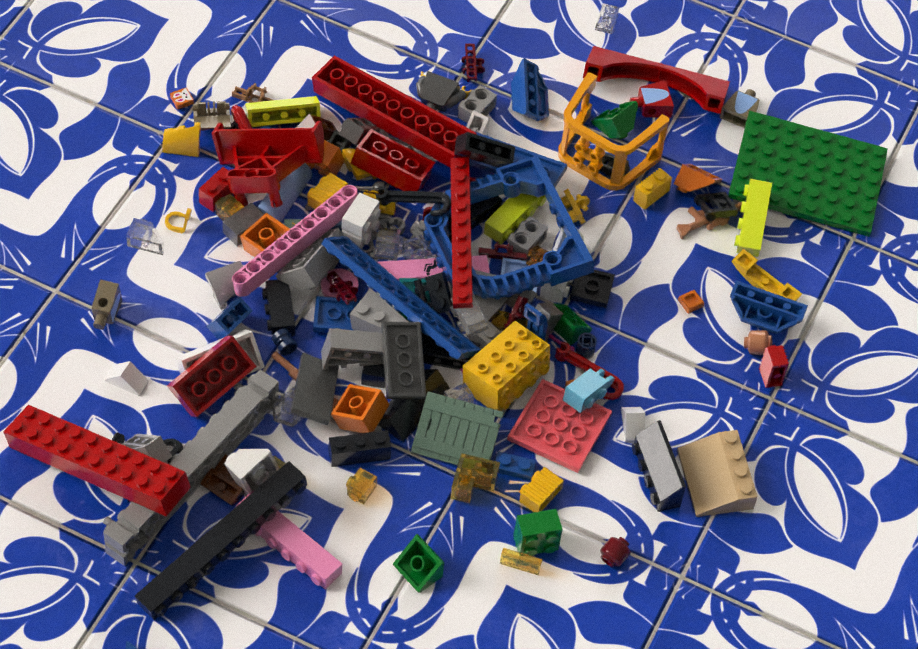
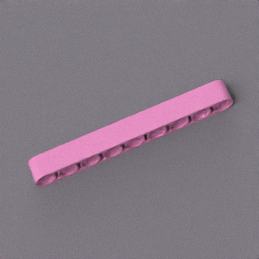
M353 185L341 188L232 276L235 294L240 297L249 295L339 223L357 197V188Z

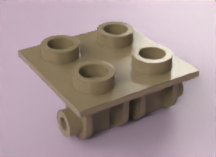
M213 101V108H210L209 102H207L208 109H206V102L193 104L194 125L197 122L201 123L202 131L214 129L218 123H223L224 129L231 128L230 104L226 103V101H217V108H215V101Z

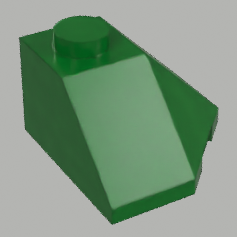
M637 101L622 103L611 111L608 109L592 119L591 122L610 139H623L628 136V132L634 129L638 103Z

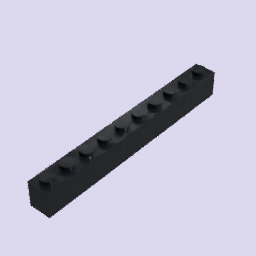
M288 461L135 595L137 604L153 620L163 616L169 606L179 602L185 592L196 587L202 577L212 573L219 562L225 561L235 548H240L251 534H256L266 521H270L275 517L277 511L288 506L294 496L301 494L307 486L306 476Z

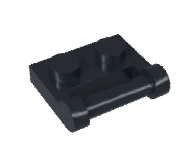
M726 192L698 194L694 198V202L697 206L701 207L708 221H714L719 217L729 218L738 214L737 207ZM707 203H710L714 209H710Z

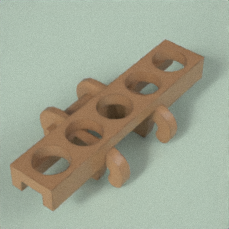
M256 83L248 87L247 90L235 86V90L232 91V97L249 103L254 102L252 101L253 98L258 99L256 102L273 101V99L265 97L267 87H257ZM257 90L261 93L260 96L254 95L253 92Z

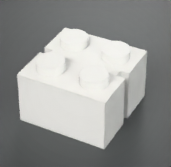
M359 192L342 218L341 233L362 249L365 244L369 243L373 231L376 232L380 225L378 217L381 210L379 209L380 201Z

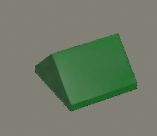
M552 303L563 313L553 330L570 346L577 342L578 337L582 333L591 332L592 328L569 306Z
M419 534L414 536L393 563V566L418 593H421L443 577V560Z

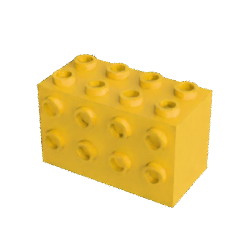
M514 321L463 365V390L488 408L498 411L506 410L516 398L518 399L523 395L527 388L532 387L542 375L544 376L548 373L550 369V344L517 321Z

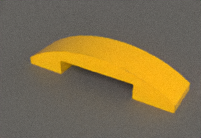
M745 249L732 260L736 269L752 286L797 301L802 296V293L788 282L784 286L756 264L758 259Z

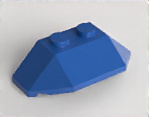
M523 58L511 82L512 110L530 119L541 121L549 117L548 89L542 75L539 73L538 65Z
M737 280L730 294L741 322L775 334L801 323L808 305Z

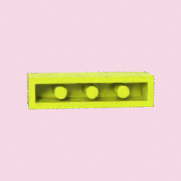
M317 96L245 103L246 116L252 127L302 122L309 113L321 117L320 102Z
M750 179L749 185L745 184L743 195L746 196V201H742L740 212H743V218H739L737 229H740V234L736 235L734 246H737L736 253H740L745 249L752 256H759L772 183Z
M520 193L517 197L508 198L485 222L484 234L496 242L499 241V244H503L510 234L515 232L522 221L525 222L529 216L532 217L536 209L544 205L547 198L545 195L535 197Z

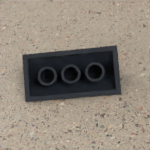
M424 369L426 396L429 391L448 397L452 390L439 370ZM391 399L390 405L378 426L388 430V433L403 443L417 429L425 399Z

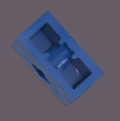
M239 297L231 302L206 327L218 340L231 333L253 310Z

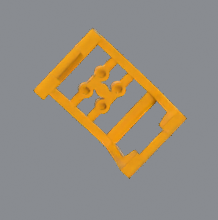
M587 73L564 110V129L562 141L558 147V157L569 168L608 190H621L661 161L669 118L662 114L627 145L622 146L612 143L583 126L591 115L592 104L589 103L590 94L595 89L597 80L596 75ZM582 100L581 110L574 120L572 114ZM659 133L658 141L650 148L645 159L624 176L627 156ZM576 134L581 137L574 146L577 152L571 157L567 154L566 150ZM590 142L596 145L594 150L588 148L590 146ZM605 151L615 155L611 179L598 173L603 167L602 157L605 155ZM585 160L591 161L588 166L583 164Z

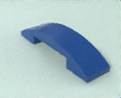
M527 303L524 310V317L528 319L527 329L542 340H545L548 327L547 318Z

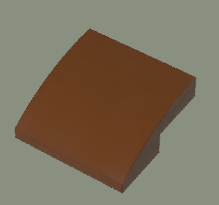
M225 454L215 469H210L200 485L233 506L242 498L245 492L235 483L224 463L228 457Z

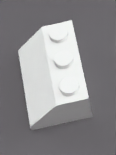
M239 449L236 453H231L224 463L235 483L247 495L255 491L280 469L269 449Z

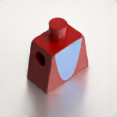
M666 80L641 86L638 91V97H632L629 102L637 101L638 108L641 109L642 116L659 118L663 114L668 118H672L674 104Z

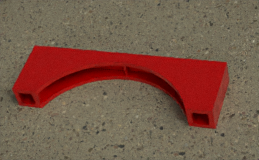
M593 46L583 73V78L587 73H593L597 76V82L615 78H632L652 82L666 80L667 86L690 96L704 110L721 114L730 81L596 46Z

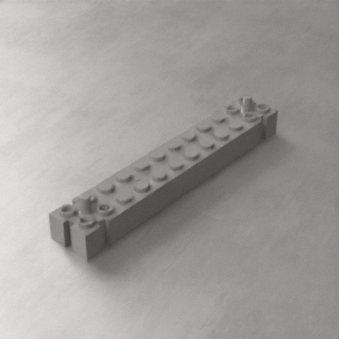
M259 370L255 375L252 374L249 377L247 386H243L239 382L234 385L233 388L236 390L235 396L230 401L227 400L224 403L222 409L210 418L209 423L205 427H201L193 440H189L179 454H175L169 465L186 472L191 486L188 492L167 516L131 501V504L126 509L120 511L117 516V522L106 517L103 521L106 525L103 532L106 554L125 566L135 556V552L139 548L142 549L201 486V481L210 469H215L225 454L229 456L260 424L265 414L270 413L279 403V395L277 394L279 391V381Z

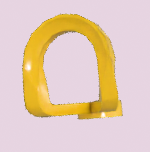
M187 208L186 214L177 211L170 212L165 217V226L171 231L184 233L187 222L191 217L192 209ZM172 216L185 218L183 228L172 226L168 221L169 218Z

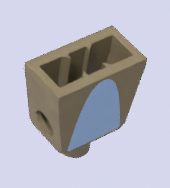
M747 89L745 93L736 91L723 105L720 118L745 128L749 110L757 112L760 100L755 97V91L752 89Z
M101 279L99 281L92 304V313L95 320L93 326L97 329L103 330L106 323L113 324L122 303V295L118 283Z

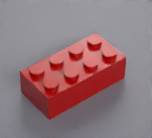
M370 129L356 147L350 164L402 191H420L430 178L436 162Z
M225 336L169 383L167 387L190 416L198 417L257 366L233 336Z

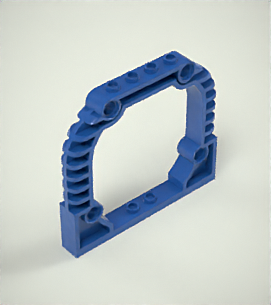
M537 155L496 168V174H488L484 178H476L475 181L470 182L471 204L502 194L508 198L517 197L520 193L535 197L545 195L552 215H556L558 227L564 230L567 237L557 251L546 252L543 255V261L503 275H478L472 267L473 294L481 296L482 299L494 298L495 300H500L503 297L510 298L514 294L519 295L523 291H531L533 288L542 287L547 283H550L552 287L594 272L593 258ZM447 189L445 193L451 199V189ZM435 203L431 210H440L444 205ZM450 208L442 216L427 214L424 218L425 231H423L426 242H430L432 255L436 254L437 265L439 269H443L442 272H445L447 282L449 281L453 289L452 244L448 238L450 232L448 221L451 216Z

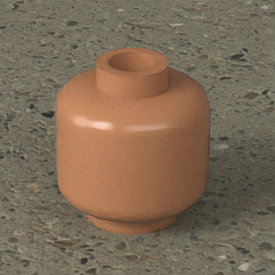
M752 330L749 332L748 337H744V348H748V352L751 355H764L765 348L772 346V335H769L765 330Z

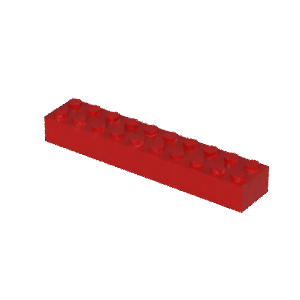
M335 55L312 76L315 93L358 117L367 119L385 132L450 168L451 158H462V156L454 154L456 137L466 132L477 135L476 132Z
M29 404L3 431L10 448L164 516H167L191 488L185 471Z

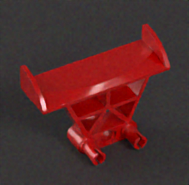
M317 121L313 128L224 129L223 123H218L211 133L220 164H235V169L229 170L226 173V179L230 192L235 196L238 208H240V204L241 208L248 205L245 193H267L271 207H280L283 204L279 193L281 188L280 181L304 163L323 162L324 132L321 121Z

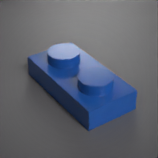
M498 451L493 472L531 481L536 460Z

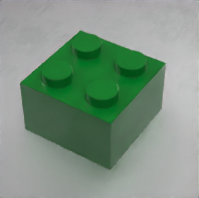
M557 509L517 515L513 537L519 557H531L539 553H552L559 550L563 529Z

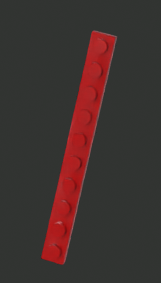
M469 157L451 158L453 309L473 308Z

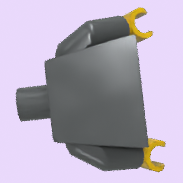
M421 71L420 78L416 83L417 93L421 102L434 110L437 109L443 112L466 99L471 90L465 91L466 86H462L460 90L459 82L427 71L426 75Z

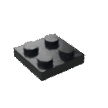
M594 270L593 273L576 278L570 294V300L607 308L615 274Z

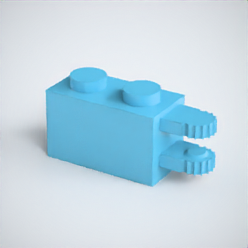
M590 368L566 386L563 401L581 413L586 408H591L595 401L602 399L606 395V389L612 385L615 378L610 375L605 379L603 378L605 374L603 369L595 372Z

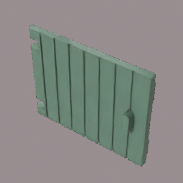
M428 391L411 453L487 473L489 467L483 466L482 462L483 460L491 461L501 425L495 423L494 420L495 417L503 418L504 412Z

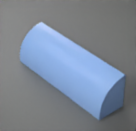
M304 163L280 181L281 188L279 193L283 202L280 207H271L269 195L266 194L258 209L263 214L268 213L281 222L311 179L312 171L309 166Z

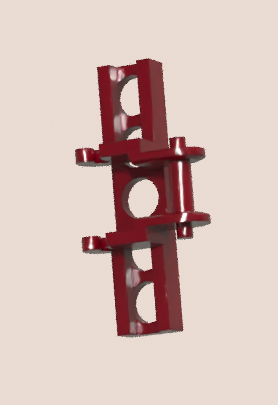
M465 44V56L461 60L462 63L466 60V68L462 69V73H467V82H470V80L477 82V73L485 72V68L482 67L484 59L476 58L475 44Z
M499 241L494 244V249L479 247L478 250L479 256L487 255V258L501 260L509 258L525 261L528 259L526 253L513 252L514 248L510 243L503 245L499 244ZM499 248L507 249V253H499Z
M335 271L328 273L326 279L331 284L329 291L333 293L334 289L336 293L339 292L336 300L339 302L341 297L347 305L351 301L357 302L355 295L358 293V289L352 287V281L344 282Z
M518 296L511 313H509L510 316L507 323L504 324V330L514 321H517V319L526 318L523 311L529 299Z

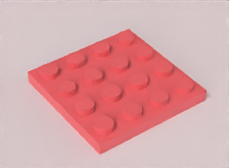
M542 379L508 434L507 440L578 473L610 419L612 410L594 403L591 408H586L580 413L563 401L564 388Z

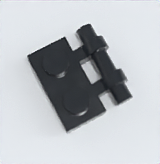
M445 272L425 277L427 284L425 286L422 285L421 279L414 281L415 294L438 314L453 310V300ZM427 291H429L431 302L428 303L425 295Z

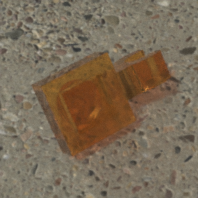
M538 245L531 248L528 253L531 258L526 264L530 266L543 261V255L548 251Z

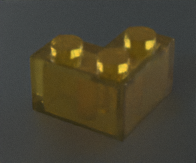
M461 453L452 484L450 499L470 503L474 487L494 491L500 462Z

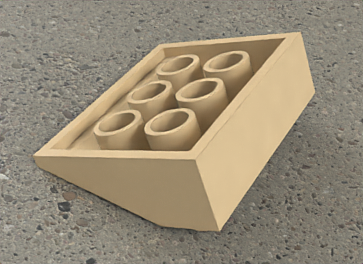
M738 430L718 432L677 448L696 517L754 509L758 496Z

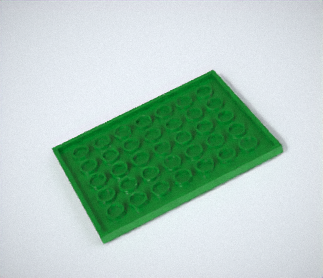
M749 110L728 196L730 199L745 202L746 196L743 195L745 184L749 185L750 179L772 183L768 209L869 237L872 231L888 148Z

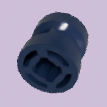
M280 329L273 334L272 341L278 346V351L281 355H289L297 349V343L291 338V333L288 329Z
M582 333L577 340L576 353L586 359L592 358L597 343L596 337L591 333Z

